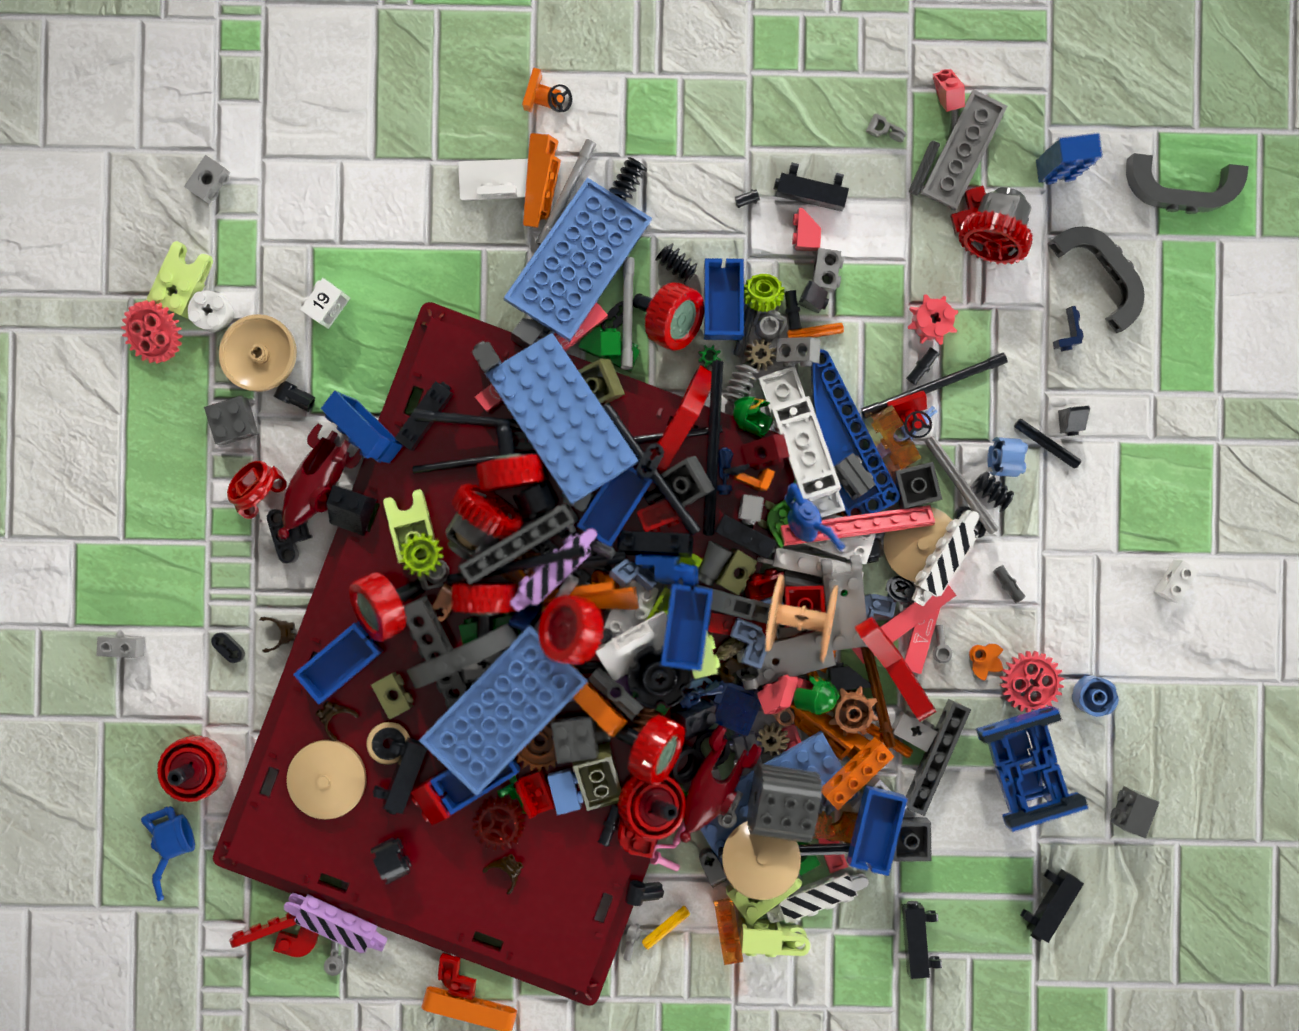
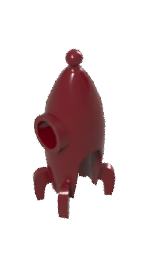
M319 423L311 430L307 437V443L312 447V450L296 470L284 496L282 508L284 526L278 530V536L281 539H286L289 536L290 529L305 523L316 513L328 510L327 500L332 486L337 485L345 467L349 469L355 468L363 456L359 452L361 450L359 448L353 457H349L350 452L347 450L350 442L345 439L340 447H335L336 443L334 441L338 433L333 430L327 438L322 437L319 439L318 435L323 427Z
M720 724L710 736L709 744L712 750L697 771L686 796L685 831L681 832L679 836L680 840L684 843L691 840L690 834L692 832L702 829L719 814L726 815L736 797L737 791L735 789L741 779L744 768H753L762 751L756 744H753L749 752L744 749L730 775L723 780L716 779L712 776V769L727 742L723 738L727 729Z

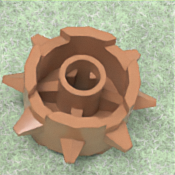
M859 687L857 691L840 688V697L832 710L834 716L830 719L829 724L839 725L845 737L848 733H858V731L865 735L866 728L870 726L872 721H878V717L874 715L872 709L877 699H867L863 694V687ZM856 709V712L849 713L850 710Z

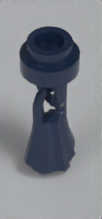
M722 447L719 450V475L723 479V485H717L719 495H731V491H733V486L727 485V479L730 477V474L723 475V468L729 469L731 467L734 455L727 447Z
M716 679L700 694L697 691L684 693L685 697L679 704L682 709L692 708L693 705L700 701L703 695L722 694L724 684ZM695 695L693 698L696 700L690 702L689 697Z

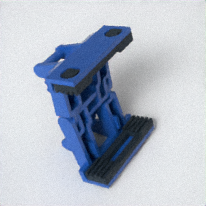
M1053 706L1044 707L976 728L978 739L989 746L992 761L995 765V772L1009 813L1002 814L1005 826L1012 832L1089 809L1086 797L1078 792L1068 793L1060 766L1057 764V757L1048 725L1062 721L1059 709ZM1026 730H1027L1028 733H1029V737H1030V741H1031V744H1032V748H1031V745H1030V742H1029V739H1028V735H1027ZM1032 761L1031 764L1022 767L1019 766L1021 764ZM1040 797L1047 801L1029 808L1027 805V801Z

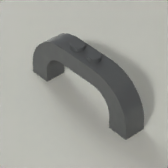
M1133 153L1129 156L1126 162V177L1132 192L1142 202L1153 207L1164 208L1168 212L1182 210L1186 214H1197L1198 212L1216 210L1234 200L1245 186L1249 166L1229 164L1222 168L1219 186L1215 192L1210 193L1161 186L1156 182L1152 174L1153 155Z
M1083 226L1070 228L1047 243L1058 258L1073 248L1080 247L1090 250L1121 291L1119 307L1105 319L1116 333L1124 331L1134 323L1143 308L1144 287L1138 273L1134 269L1133 263L1125 258L1119 245L1115 244L1105 233L1095 228Z
M506 623L465 645L427 662L425 660L406 671L415 689L420 688L505 649L520 635L516 628Z

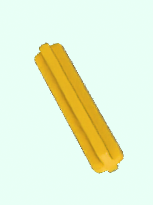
M682 906L642 940L643 946L647 950L654 946L690 915L689 910Z

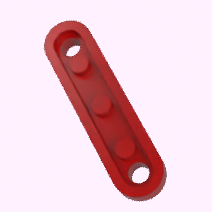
M288 912L285 914L286 917L280 919L278 916L274 917L262 926L261 923L253 925L249 928V931H237L229 939L231 948L297 924L295 922L296 916Z

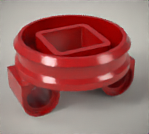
M253 461L242 467L232 478L227 489V497L229 502L234 504L237 513L246 519H252L259 512L257 504L270 490L275 493L284 491L287 487V482L277 467L273 466L271 468L264 461Z

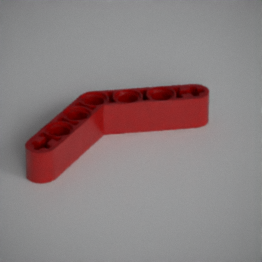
M702 365L694 373L675 415L657 443L664 449L663 458L657 467L660 475L666 471L694 425L711 390L712 371ZM656 449L652 451V455L650 457V459L654 460L655 456L658 455V451Z
M871 616L855 626L861 639L889 673L918 721L921 722L936 713L935 707L901 653Z

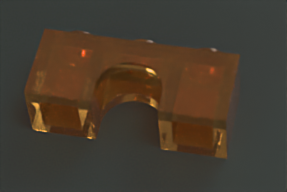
M892 405L871 416L874 420L871 425L876 434L880 432L883 436L880 441L885 450L888 448L891 450L892 454L889 457L894 465L898 464L903 469L922 458L910 437L904 441L893 439L894 432L904 425Z
M822 811L821 814H818L815 833L812 839L822 838L831 842L836 840L851 843L858 813L843 811L841 818L837 822L832 823V816L825 815V811Z
M730 898L715 900L714 906L724 965L743 962L734 903Z

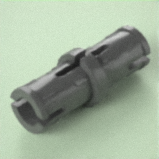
M1004 565L999 566L993 571L1001 582L1002 588L1010 594L1015 603L1020 602L1026 597L1016 584V579L1011 577Z

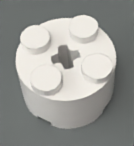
M213 291L196 292L188 305V318L197 327L209 332H220L227 328L234 317V311L229 301Z

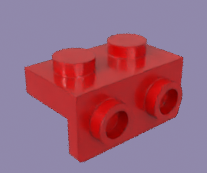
M666 499L637 511L645 532H660V527L668 525L669 528L679 524L678 520L680 518Z
M776 568L764 570L765 573L752 574L746 581L745 597L760 601L773 596L779 575L784 576V572L776 571Z
M542 770L522 776L515 782L516 792L520 795L523 809L529 819L539 813L555 808L551 790Z

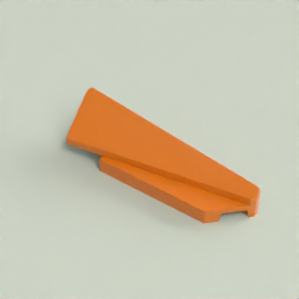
M530 134L523 225L527 227L538 228L539 221L546 220L550 215L561 160L554 156L559 141L549 134Z
M616 581L578 586L570 594L589 599L598 609L637 610L639 608L636 587L617 589ZM559 589L553 590L545 597L544 607H547L554 599Z
M794 700L790 706L794 710L795 726L810 737L822 731L833 752L841 760L845 756L852 759L870 742L869 739L859 733H848L846 737L843 736V730L839 725L829 724L832 717L826 713L816 715L809 711L797 709L794 705Z

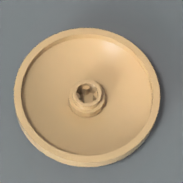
M261 314L249 315L233 323L223 335L219 347V361L226 377L238 387L253 392L271 390L283 383L292 372L297 357L296 343L290 330L277 319Z
M931 507L935 520L933 526L889 531L884 534L883 551L888 564L894 572L909 581H916V575L919 571L923 570L926 565V559L936 549L937 541L944 536L947 531V525L953 521L947 514L936 508Z
M320 740L304 747L293 758L287 773V788L294 804L305 814L318 819H333L348 813L362 798L367 781L364 763L357 752L345 743L332 740Z
M744 822L735 828L727 838L722 853V865L728 881L739 893L756 900H768L782 895L794 884L800 871L801 855L796 841L752 835L749 833L747 822Z

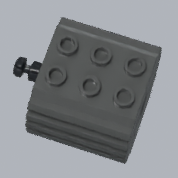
M757 764L756 770H754L747 806L749 833L752 835L812 842L818 814L825 811V815H830L832 812V805L830 803L823 806L821 802L822 781L819 773Z

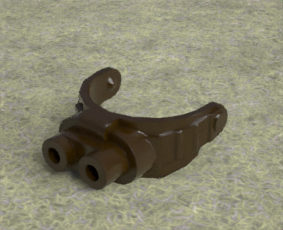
M261 617L259 621H273L281 632L278 644L273 648L262 649V652L267 653L279 648L283 644H289V641H295L296 634L293 633V630H295L294 622L288 623L287 621H281L272 617Z
M731 658L726 662H722L720 668H717L718 673L711 675V677L721 679L724 683H733L735 679L731 674L750 666L738 662L737 658Z
M328 700L324 703V708L317 710L315 714L320 718L319 721L324 724L325 731L332 741H336L337 738L328 729V722L334 715L345 712L356 718L359 717V714L348 706L332 704Z
M509 854L507 857L494 860L483 869V873L491 868H499L510 876L512 886L507 890V895L512 893L523 868V864L516 862L515 857Z

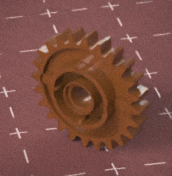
M555 715L538 732L537 735H542L545 738V743L538 744L534 737L516 755L519 756L517 763L524 761L523 767L525 768L527 765H530L531 771L534 767H537L538 771H541L542 767H545L548 771L549 765H552L554 768L556 767L557 759L551 723L555 719H562V716L556 718Z

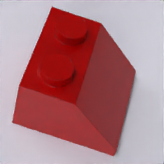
M785 586L783 605L798 608L806 606V609L825 613L824 586ZM784 625V628H797V627H792V626Z
M434 776L411 791L412 801L416 806H420L423 811V818L426 822H430L431 825L439 823L451 815L442 801L446 794L443 793L439 796L430 782Z

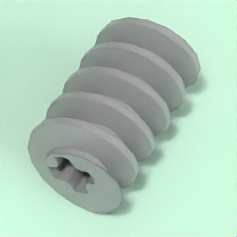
M746 364L736 365L735 369L738 372L732 373L735 379L729 380L732 386L726 387L729 393H724L723 397L734 403L739 398L744 397V394H750L746 388L753 387L749 381L756 380L752 374L759 373L757 369Z

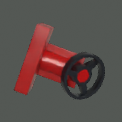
M924 391L887 402L890 420L901 418L905 431L909 436L923 438L929 434L932 429V420L928 414L922 412V410L927 409V399ZM922 415L927 417L929 425H927ZM923 428L929 429L922 436L912 434L914 431H920Z

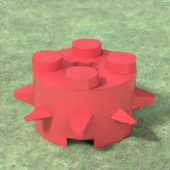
M925 294L923 295V304L919 307L909 308L913 313V323L908 326V329L916 330V334L920 336L921 344L926 340L935 339L939 345H942L945 334L957 332L953 325L955 315L959 312L946 302V296H943L941 299H930ZM932 316L935 317V323H932Z

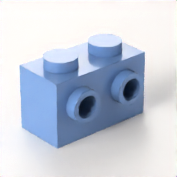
M572 767L549 773L548 781L557 815L581 809V803L584 800L581 791L577 790L576 784H578L575 772L572 771Z

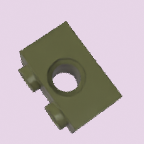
M732 548L733 554L725 564L718 579H715V583L739 596L747 586L746 581L749 576L755 572L758 561ZM740 568L739 576L735 577L734 571Z
M396 672L371 684L389 720L414 706L412 695L409 691L406 692L403 687L405 684L404 680ZM391 690L398 692V699L391 698Z

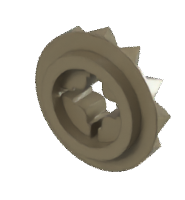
M734 638L727 639L718 648L716 653L718 659L727 660L732 658V656L737 655L738 651H741L745 643Z

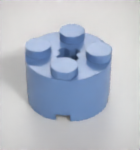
M995 437L992 440L995 441L994 445L990 446L988 450L987 463L988 467H992L993 471L990 474L1007 477H1018L1020 473L1024 474L1026 471V463L1024 461L1028 450L1027 443H1023L1021 439Z
M1084 676L1075 684L1072 694V700L1081 711L1095 717L1111 714L1118 705L1119 697L1117 696L1115 685L1109 680L1098 676Z

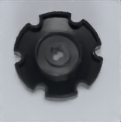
M663 645L660 650H654L653 646H649L637 653L633 658L636 665L629 667L627 673L630 691L638 692L636 700L651 709H657L660 704L665 705L666 709L675 706L685 697L683 689L689 688L691 685L690 669L661 665ZM658 674H662L660 681L656 679Z

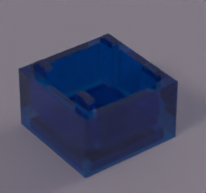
M727 686L721 703L716 705V723L748 737L761 707L758 696Z

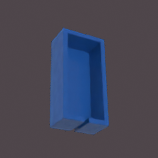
M1093 133L1059 138L1036 159L1039 183L1054 184L1057 183V179H1064L1065 182L1074 181L1084 171L1089 170L1090 166L1095 165L1103 157L1100 134Z
M705 258L704 340H742L744 336V259L726 258L725 268H721L722 258Z
M334 390L320 408L326 414L325 418L337 425L336 429L340 433L349 437L348 441L352 445L361 449L359 452L368 459L371 457L379 463L381 461L390 463L403 447L357 399Z
M632 467L602 485L577 527L583 531L591 528L596 530V539L608 546H612L652 483V480L639 478L636 470Z
M672 583L661 665L702 671L713 590L694 586L693 590H690L691 587L689 585Z
M358 621L353 623L293 675L314 700L321 704L383 653L384 650L373 638H368L369 635Z
M513 758L477 796L448 768L434 776L430 782L439 796L447 791L442 801L452 815L519 773L521 768L515 758Z
M865 785L847 857L850 867L866 871L869 868L871 872L889 876L908 800L903 794Z

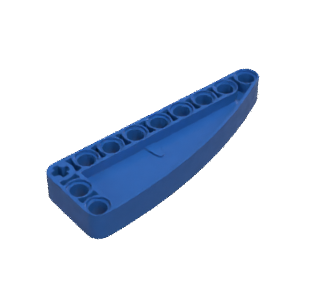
M820 350V355L825 357V363H812V402L833 466L854 453L855 456L862 460L864 469L872 474L873 481L876 484L862 496L852 500L840 483L841 489L839 493L845 507L844 514L846 517L851 516L850 513L853 508H857L860 515L880 512L898 502L900 498L899 491L829 353L825 350ZM825 372L833 373V381L825 379ZM834 389H840L843 394L841 398L834 397ZM843 406L850 407V415L846 416L842 413ZM852 423L859 425L860 430L858 433L851 431L850 426ZM860 440L868 442L866 450H862L859 447ZM871 456L877 460L875 467L868 465V459ZM878 474H883L885 476L884 484H879L877 482L876 478ZM887 492L893 493L894 497H891L893 499L892 501L890 499H886L885 496L888 495ZM871 499L877 503V507L874 510L868 508V502Z

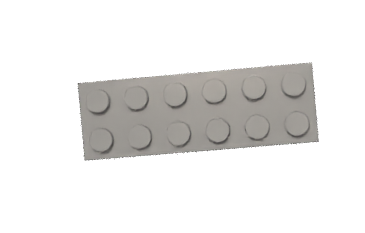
M974 89L972 90L921 194L953 210L957 209L1008 107L1007 105Z

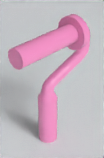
M684 822L681 823L673 839V844H655L653 858H650L651 864H660L676 872L679 870V864L662 857L661 853L656 851V849L676 848L681 842L679 837L681 832L685 831Z

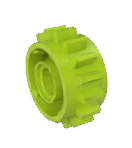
M769 274L753 275L750 280H746L744 285L745 304H748L751 309L760 312L775 310V307L780 306L781 301L784 300L785 288L781 287L782 282L777 277Z
M422 533L421 537L414 534V539L407 538L408 543L401 545L404 551L399 552L400 555H403V559L400 562L406 563L404 569L408 570L410 568V574L414 575L415 572H418L419 577L423 573L430 576L429 571L437 572L435 567L442 565L439 560L444 558L440 554L443 547H437L439 541L435 540L433 542L432 535L426 538L425 533ZM419 550L427 552L424 560L417 559Z

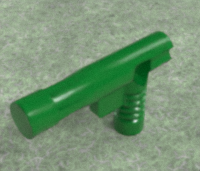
M516 775L509 778L510 784L498 790L497 793L500 798L507 794L510 795L512 800L517 798L523 813L526 814L520 795L517 794L516 788L513 787L517 781Z

